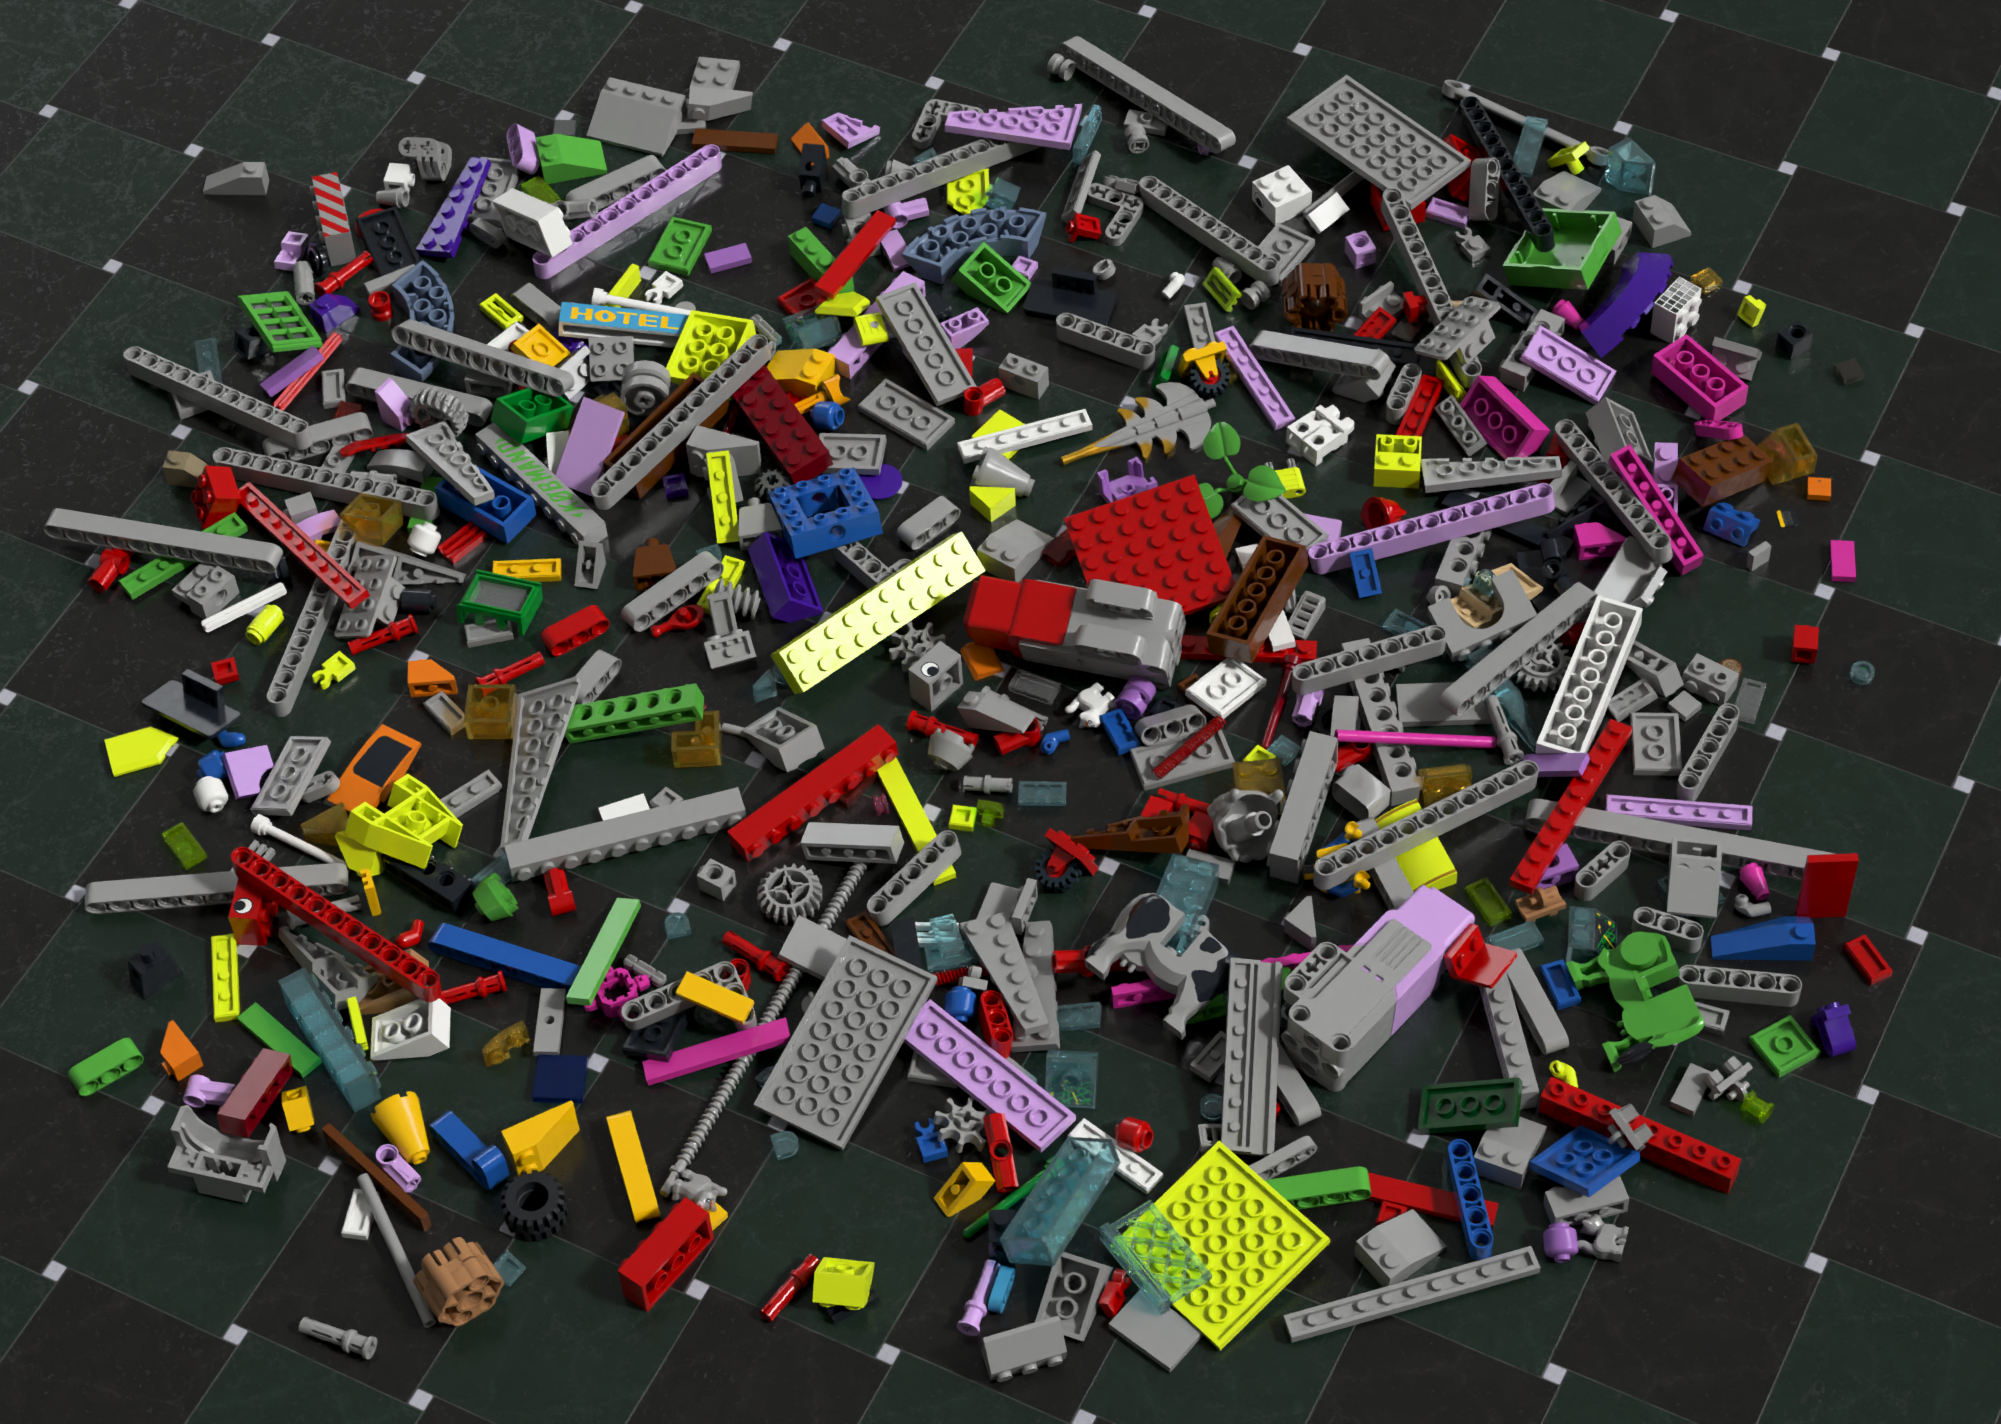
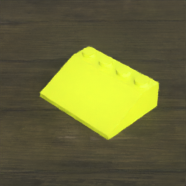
M691 310L666 367L670 373L671 382L680 386L693 372L703 379L708 378L750 337L756 335L753 320Z

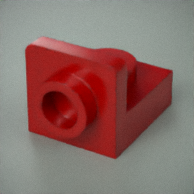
M1075 213L1071 221L1069 220L1066 225L1069 242L1074 243L1078 235L1098 240L1101 235L1099 218Z

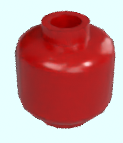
M1126 1117L1114 1129L1117 1145L1129 1151L1141 1153L1148 1149L1153 1142L1154 1134L1151 1126L1146 1121Z

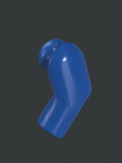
M226 730L216 736L220 744L225 748L242 746L246 741L243 733L227 732Z

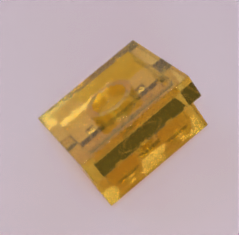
M1459 764L1418 769V776L1421 777L1423 784L1421 792L1425 808L1471 786V766Z

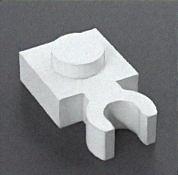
M665 271L652 283L653 289L645 293V299L648 302L651 298H654L655 304H661L662 298L670 299L683 287V282L681 279Z

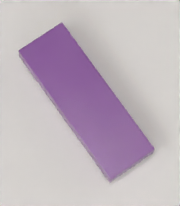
M312 346L260 385L270 397H273L324 360V357Z
M1587 753L1526 754L1523 761L1530 760L1538 765V777L1582 776L1590 757Z

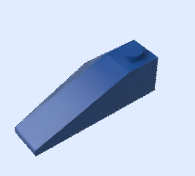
M1783 916L1716 934L1710 938L1711 954L1714 960L1812 961L1816 945L1814 923L1809 917Z

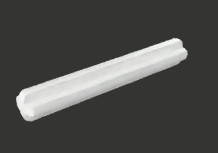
M279 582L202 620L201 625L204 631L209 633L287 593L286 589Z

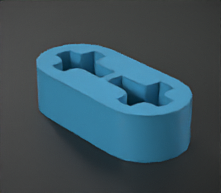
M1003 1265L1000 1267L989 1298V1311L1000 1314L1003 1312L1015 1277L1014 1268Z

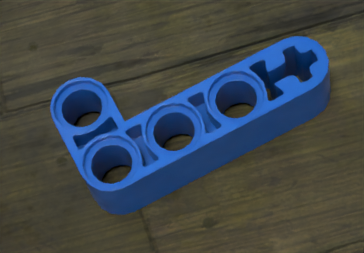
M448 1110L428 1125L429 1130L439 1143L486 1190L490 1191L509 1176L508 1166L501 1151L493 1144L487 1147L452 1111Z

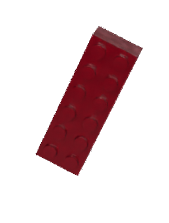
M765 364L730 396L733 404L782 471H785L787 476L790 477L793 485L799 481L811 480L833 465L827 448Z

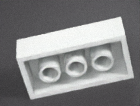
M513 188L492 201L508 238L551 257L572 245L571 233L567 226H565L562 219L563 213L558 207Z

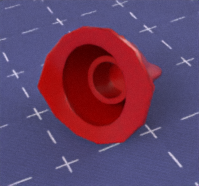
M1374 496L1368 498L1363 504L1360 516L1365 527L1370 530L1400 522L1407 512L1393 500Z

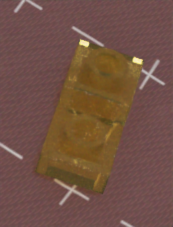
M523 1020L506 1028L485 1045L482 1053L487 1067L493 1064H500L510 1058L508 1049L520 1047L530 1041L527 1027Z

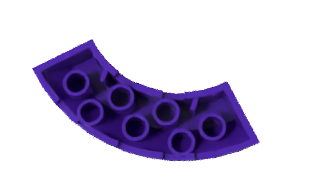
M1636 253L1621 266L1622 273L1620 279L1608 298L1589 318L1579 325L1582 334L1601 358L1623 340L1622 334L1626 330L1634 329L1637 326V323L1640 321L1639 316L1642 313L1647 315L1655 304L1653 302L1657 294L1658 296L1661 295L1665 290L1666 282L1672 275L1669 269L1673 268V260L1669 254Z

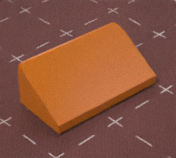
M809 122L791 137L792 143L800 153H802L803 143L824 145L826 158H829L828 146Z

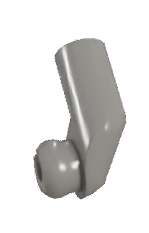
M1739 894L1735 897L1734 906L1736 910L1748 917L1771 913V906L1768 901L1752 904L1748 902V897L1744 894Z

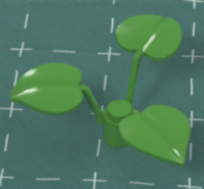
M1218 422L1207 433L1203 442L1205 454L1213 460L1223 458L1232 474L1227 479V488H1217L1214 490L1208 483L1199 485L1211 519L1217 517L1223 509V498L1218 494L1220 492L1227 494L1232 492L1236 496H1241L1244 493L1253 502L1269 501L1286 492L1278 474L1269 466L1260 465L1253 468L1249 473L1248 479H1244L1237 474L1227 456H1234L1239 452L1240 438L1229 424Z

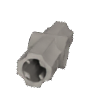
M841 157L837 159L836 163L832 166V171L850 189L871 181L868 179V173L865 170L858 169L847 158Z
M592 198L573 201L559 200L555 203H548L562 211L563 221L573 222L578 219L595 218L598 213V205L595 203V199Z

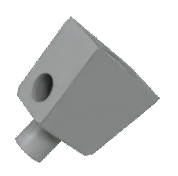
M751 498L747 501V507L739 509L738 535L741 551L748 550L764 532L783 538L782 528L772 504H761L759 498Z

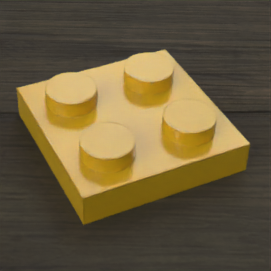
M540 324L515 341L510 348L517 355L553 367H557L571 354Z

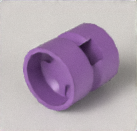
M1133 675L1128 679L1123 690L1118 695L1114 706L1116 709L1121 708L1126 718L1131 720L1140 719L1147 705L1154 697L1156 688L1145 677Z

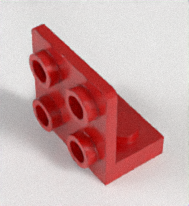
M1470 923L1443 958L1451 978L1492 989L1517 958L1516 951L1484 943L1478 925Z

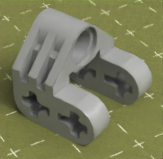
M406 137L399 142L400 153L417 160L422 180L445 181L451 168L452 150L448 144L438 142L432 138ZM410 142L411 146L410 150L408 151L405 149V146H408Z

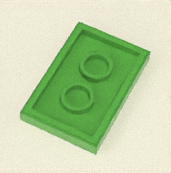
M671 217L648 260V266L689 276L712 232L711 225Z

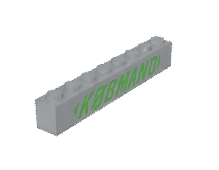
M494 423L475 434L478 452L482 456L486 455L495 468L502 470L506 479L512 480L520 491L533 497L534 505H539L549 519H553L562 532L566 531L576 545H579L580 540L598 543L608 536L605 521L524 445L516 442Z

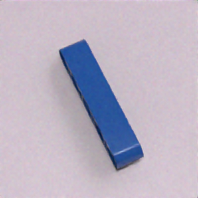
M1456 1139L1448 1146L1447 1166L1469 1255L1472 1259L1479 1261L1491 1256L1493 1234L1471 1146L1465 1140ZM1456 1154H1460V1155H1463V1156H1462V1157H1457V1156H1455V1155H1456ZM1466 1176L1468 1177V1179H1462L1460 1177ZM1471 1198L1474 1201H1467L1465 1199ZM1471 1221H1478L1480 1223L1474 1224ZM1482 1243V1244H1485L1486 1246H1478V1245H1476V1244Z

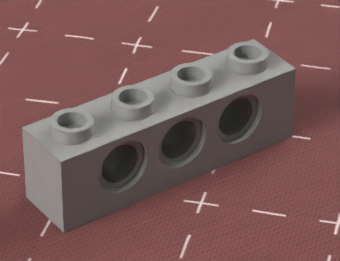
M1543 309L1539 311L1537 316H1533L1529 322L1528 329L1526 331L1523 330L1520 334L1517 345L1511 347L1508 358L1501 361L1498 369L1500 372V382L1524 392L1538 370L1519 360L1540 325L1561 337L1564 333L1565 318Z
M1492 529L1451 539L1435 577V586H1446L1450 590L1451 597L1454 598L1459 596L1461 588L1471 585L1470 576L1471 574L1475 575L1477 571V558H1482L1485 544L1483 543L1485 540H1489Z

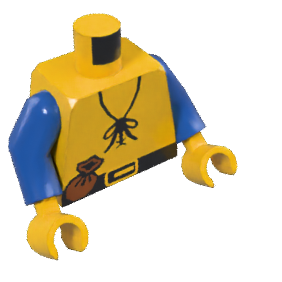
M1355 821L1347 823L1345 826L1346 833L1343 832L1325 847L1316 851V861L1353 843L1354 841L1351 842V838L1360 839L1362 831L1357 829L1359 824ZM1315 864L1303 866L1304 880L1313 879ZM1360 870L1353 878L1331 889L1321 891L1341 898L1352 893H1360L1361 888L1366 890L1370 887V883L1367 881L1370 875L1366 871Z

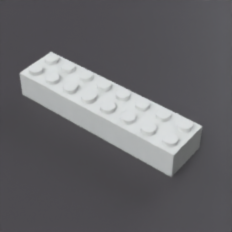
M1597 595L1537 740L1536 754H1589L1641 626L1643 608Z

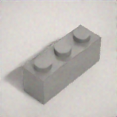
M1619 1175L1591 1197L1584 1196L1566 1186L1553 1187L1545 1192L1543 1205L1551 1224L1569 1223V1226L1582 1224V1220L1591 1217L1593 1214H1598L1601 1218L1627 1212L1629 1196Z

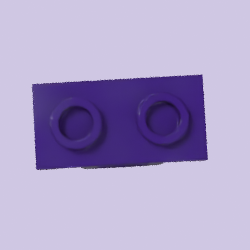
M1835 1002L1816 1009L1818 1014L1811 1016L1810 1019L1813 1026L1817 1025L1827 1055L1834 1057L1855 1051L1856 1040L1848 1015L1851 1014L1849 1005L1840 1006L1839 1002Z

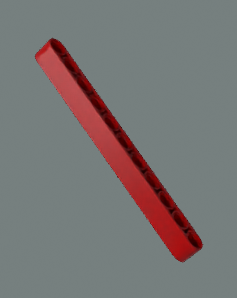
M239 847L233 850L231 861L234 873L238 878L423 1001L433 1002L440 998L442 992L440 978L434 970L251 849Z

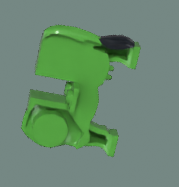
M1634 932L1628 935L1616 948L1609 950L1603 948L1599 956L1585 964H1578L1574 961L1566 962L1578 991L1585 986L1593 987L1596 984L1610 983L1614 999L1623 1009L1622 1021H1619L1617 1026H1624L1625 1029L1620 1033L1623 1036L1627 1034L1629 1036L1622 1041H1608L1602 1044L1614 1073L1622 1065L1636 1063L1657 1047L1680 1043L1695 1036L1705 1025L1687 984L1656 997H1653L1651 994V987L1681 975L1670 945L1664 935Z

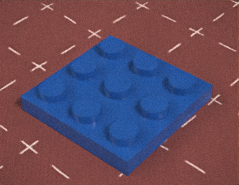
M1580 1125L1530 1160L1529 1163L1530 1170L1584 1196L1591 1197L1639 1162L1640 1152L1628 1146L1622 1149L1617 1142L1610 1145L1607 1141L1608 1137Z

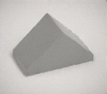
M579 541L575 586L598 589L606 565L602 543Z
M1306 896L1284 918V932L1310 951L1316 948V929L1312 896Z

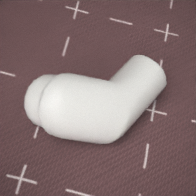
M1173 272L1170 275V283L1161 292L1167 299H1170L1183 285L1185 278L1182 274Z

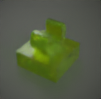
M978 799L976 809L979 815H983L981 821L983 826L993 828L995 818L1003 819L1005 809L1002 803Z

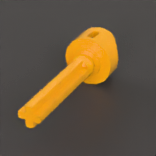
M836 374L822 381L824 391L811 395L794 405L801 414L811 411L819 401H831L842 405L851 399L844 397L839 387L840 376Z

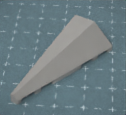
M363 540L356 542L351 564H349L347 570L354 578L360 559L363 556L394 555L397 561L391 577L401 585L463 583L466 577L464 573Z
M287 926L279 928V938L334 1011L348 1008L347 998L356 996L358 1003H360L379 980L378 973L372 972L370 974L364 971L363 965L359 963L355 965L350 964L345 960V956L318 942L312 944L302 934L296 936L290 933Z

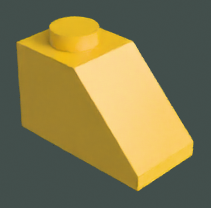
M303 1086L282 1092V1106L289 1131L295 1130L296 1133L309 1130L310 1126L314 1125V1116L307 1087Z
M962 1162L936 1194L934 1200L945 1215L951 1217L980 1200L995 1180L982 1163Z

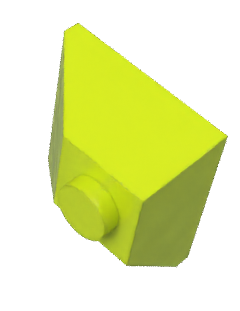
M345 831L336 833L335 838L348 868L356 871L360 877V870L367 868L370 869L372 876L383 872L384 868L380 857L383 853L361 845L346 835Z

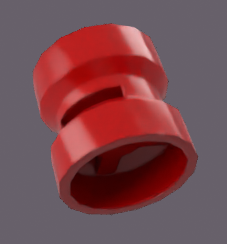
M376 291L368 298L372 318L379 322L386 321L393 315L390 297L384 291Z

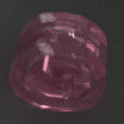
M881 793L879 797L872 796L877 817L881 816V813L889 814V806L885 794Z

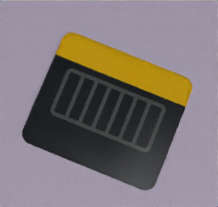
M1794 509L1776 512L1781 527L1799 525Z

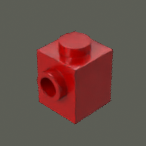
M1795 625L1792 637V662L1815 664L1819 627Z

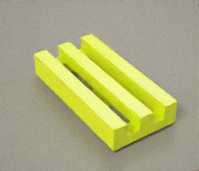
M496 293L479 304L480 310L504 330L515 322L519 321L522 323L524 321L523 315ZM493 301H495V302H496L498 305H500L505 311H507L511 316H513V318L509 317V316L504 312V310H502L500 307L496 306V305L493 303Z
M356 996L347 998L356 1045L360 1052L367 1051L369 1048L359 1003Z

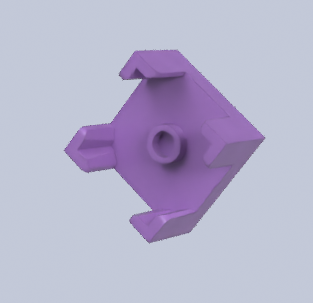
M1138 457L1127 461L1129 475L1109 482L1106 469L1097 472L1099 494L1107 504L1158 487L1154 477H1150L1149 483L1144 478L1142 462Z

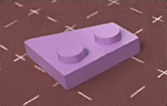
M836 113L822 120V127L848 149L879 135L880 127L877 125L870 128L862 125V120L850 118L841 113Z

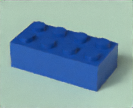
M479 467L480 473L494 490L495 499L474 506L445 478L435 487L438 504L468 522L472 521L475 526L507 544L536 516L533 497Z

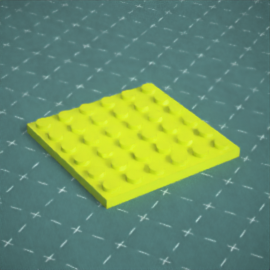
M1218 1141L1110 1246V1249L1221 1351L1330 1243V1238L1222 1142Z

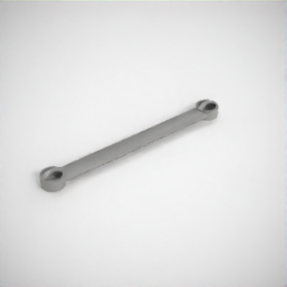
M1454 80L1444 81L1441 92L1451 99H1463L1468 96L1477 97L1484 109L1566 147L1582 143L1464 89V85ZM1589 146L1590 149L1584 153L1587 159L1597 166L1607 165L1611 155L1610 152L1601 147Z

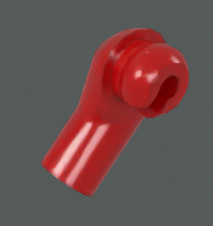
M419 919L413 920L411 929L396 936L394 944L400 949L417 945L421 939L424 922Z

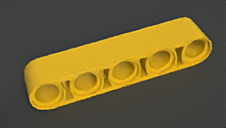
M631 1110L607 1116L610 1135L635 1223L660 1217L657 1200Z

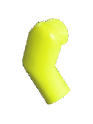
M1558 1060L1551 1062L1549 1069L1553 1076L1578 1088L1576 1072L1571 1066Z

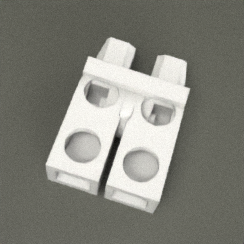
M1319 405L1315 411L1308 413L1287 427L1286 443L1297 452H1302V456L1317 466L1322 462V458L1347 443L1348 434L1354 430V421L1349 417L1340 421L1338 419L1340 412L1334 405L1327 408Z

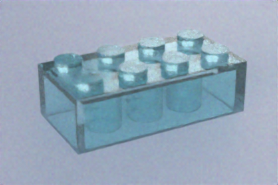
M1172 853L1156 894L1165 898L1176 909L1184 912L1185 922L1164 947L1170 946L1174 950L1184 953L1197 938L1203 918L1206 916L1219 883V864Z

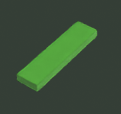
M256 1002L237 1017L238 1022L267 1048L290 1054L292 1068L302 1078L322 1063L320 1057Z

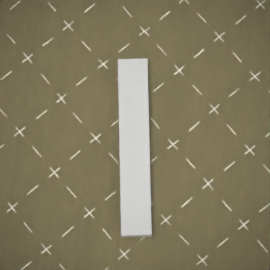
M1086 409L957 442V447L964 464L981 460L980 457L985 446L991 447L1000 454L1090 431L1092 430V423Z
M1258 544L1235 548L1242 571ZM1283 610L1268 635L1273 652L1296 647L1294 636Z

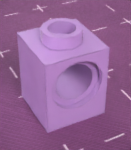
M1366 231L1345 237V253L1355 269L1376 262V247Z

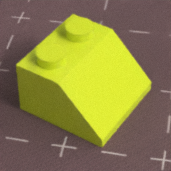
M823 1257L814 1272L812 1302L819 1303L823 1307L843 1305L849 1310L864 1308L870 1294L869 1290L875 1263Z

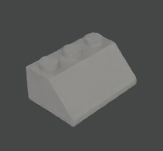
M1607 397L1603 398L1586 412L1589 421L1588 426L1595 436L1594 442L1607 463H1609L1610 454L1629 444L1644 466L1653 463L1634 412Z
M1059 1315L984 1337L982 1339L981 1353L990 1381L997 1379L998 1382H1003L1011 1379L1013 1374L1022 1372L1024 1375L1037 1371L1039 1366L1047 1364L1048 1367H1053L1063 1363V1359H1066L1067 1349Z

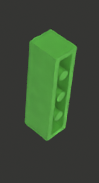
M807 227L788 236L790 255L811 278L818 282L836 259ZM853 277L838 294L854 292Z

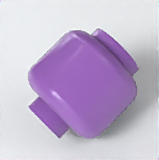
M1569 1223L1550 1224L1549 1229L1543 1232L1545 1254L1548 1257L1554 1258L1555 1262H1568L1571 1256L1578 1253L1577 1232L1569 1226Z

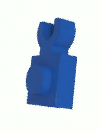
M931 1118L928 1119L929 1127L921 1128L919 1122H915L916 1134L919 1136L916 1137V1142L924 1163L948 1157L944 1140L942 1142L938 1141L939 1131L935 1132V1126Z

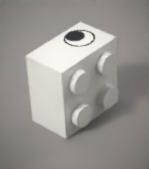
M1289 165L1252 182V200L1275 226L1277 223L1281 224L1302 214L1312 204V191Z

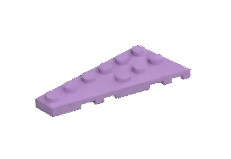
M1075 104L1074 108H1064L1063 105H1055V109H1044L1041 106L1008 108V112H997V109H989V113H977L975 110L949 112L945 123V132L1070 150L1081 115L1082 104Z

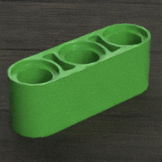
M123 1038L73 1066L68 1072V1077L81 1096H88L138 1068L143 1063L144 1057L131 1038Z

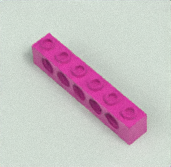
M1629 444L1610 454L1608 464L1668 534L1673 551L1671 561L1679 574L1682 576L1701 566L1704 554L1632 446Z

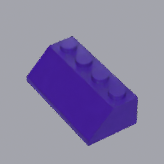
M764 532L748 548V552L771 616L777 620L791 623L820 615L823 609L804 558L795 559L785 539Z

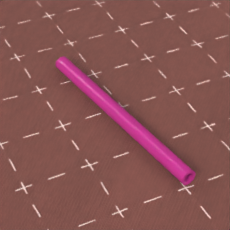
M1338 729L1334 733V737L1338 738V742L1493 749L1496 748L1497 744L1496 737Z

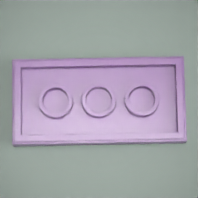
M1541 325L1519 359L1594 405L1599 402L1616 373V370Z
M583 397L556 472V476L567 487L592 496L591 487L604 473L603 461L612 451L625 412Z

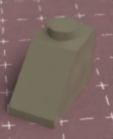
M169 450L162 468L168 485L196 488L198 476L202 474L205 465H210L191 453Z

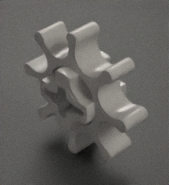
M910 621L907 623L908 633L906 635H899L896 632L891 634L892 643L900 646L890 648L889 655L891 660L899 657L904 658L902 670L907 672L909 666L923 657L930 647H934L939 641L946 645L945 635L931 636L933 633L931 622L927 623L925 629L918 631L913 628Z
M973 1097L968 1098L965 1107L956 1106L953 1100L948 1098L944 1108L948 1114L936 1111L933 1123L946 1127L940 1129L938 1141L942 1142L946 1138L955 1139L958 1143L956 1148L958 1153L962 1152L965 1143L974 1144L977 1150L981 1152L986 1142L981 1137L986 1136L983 1117L992 1113L987 1109L982 1112L974 1110L972 1107Z

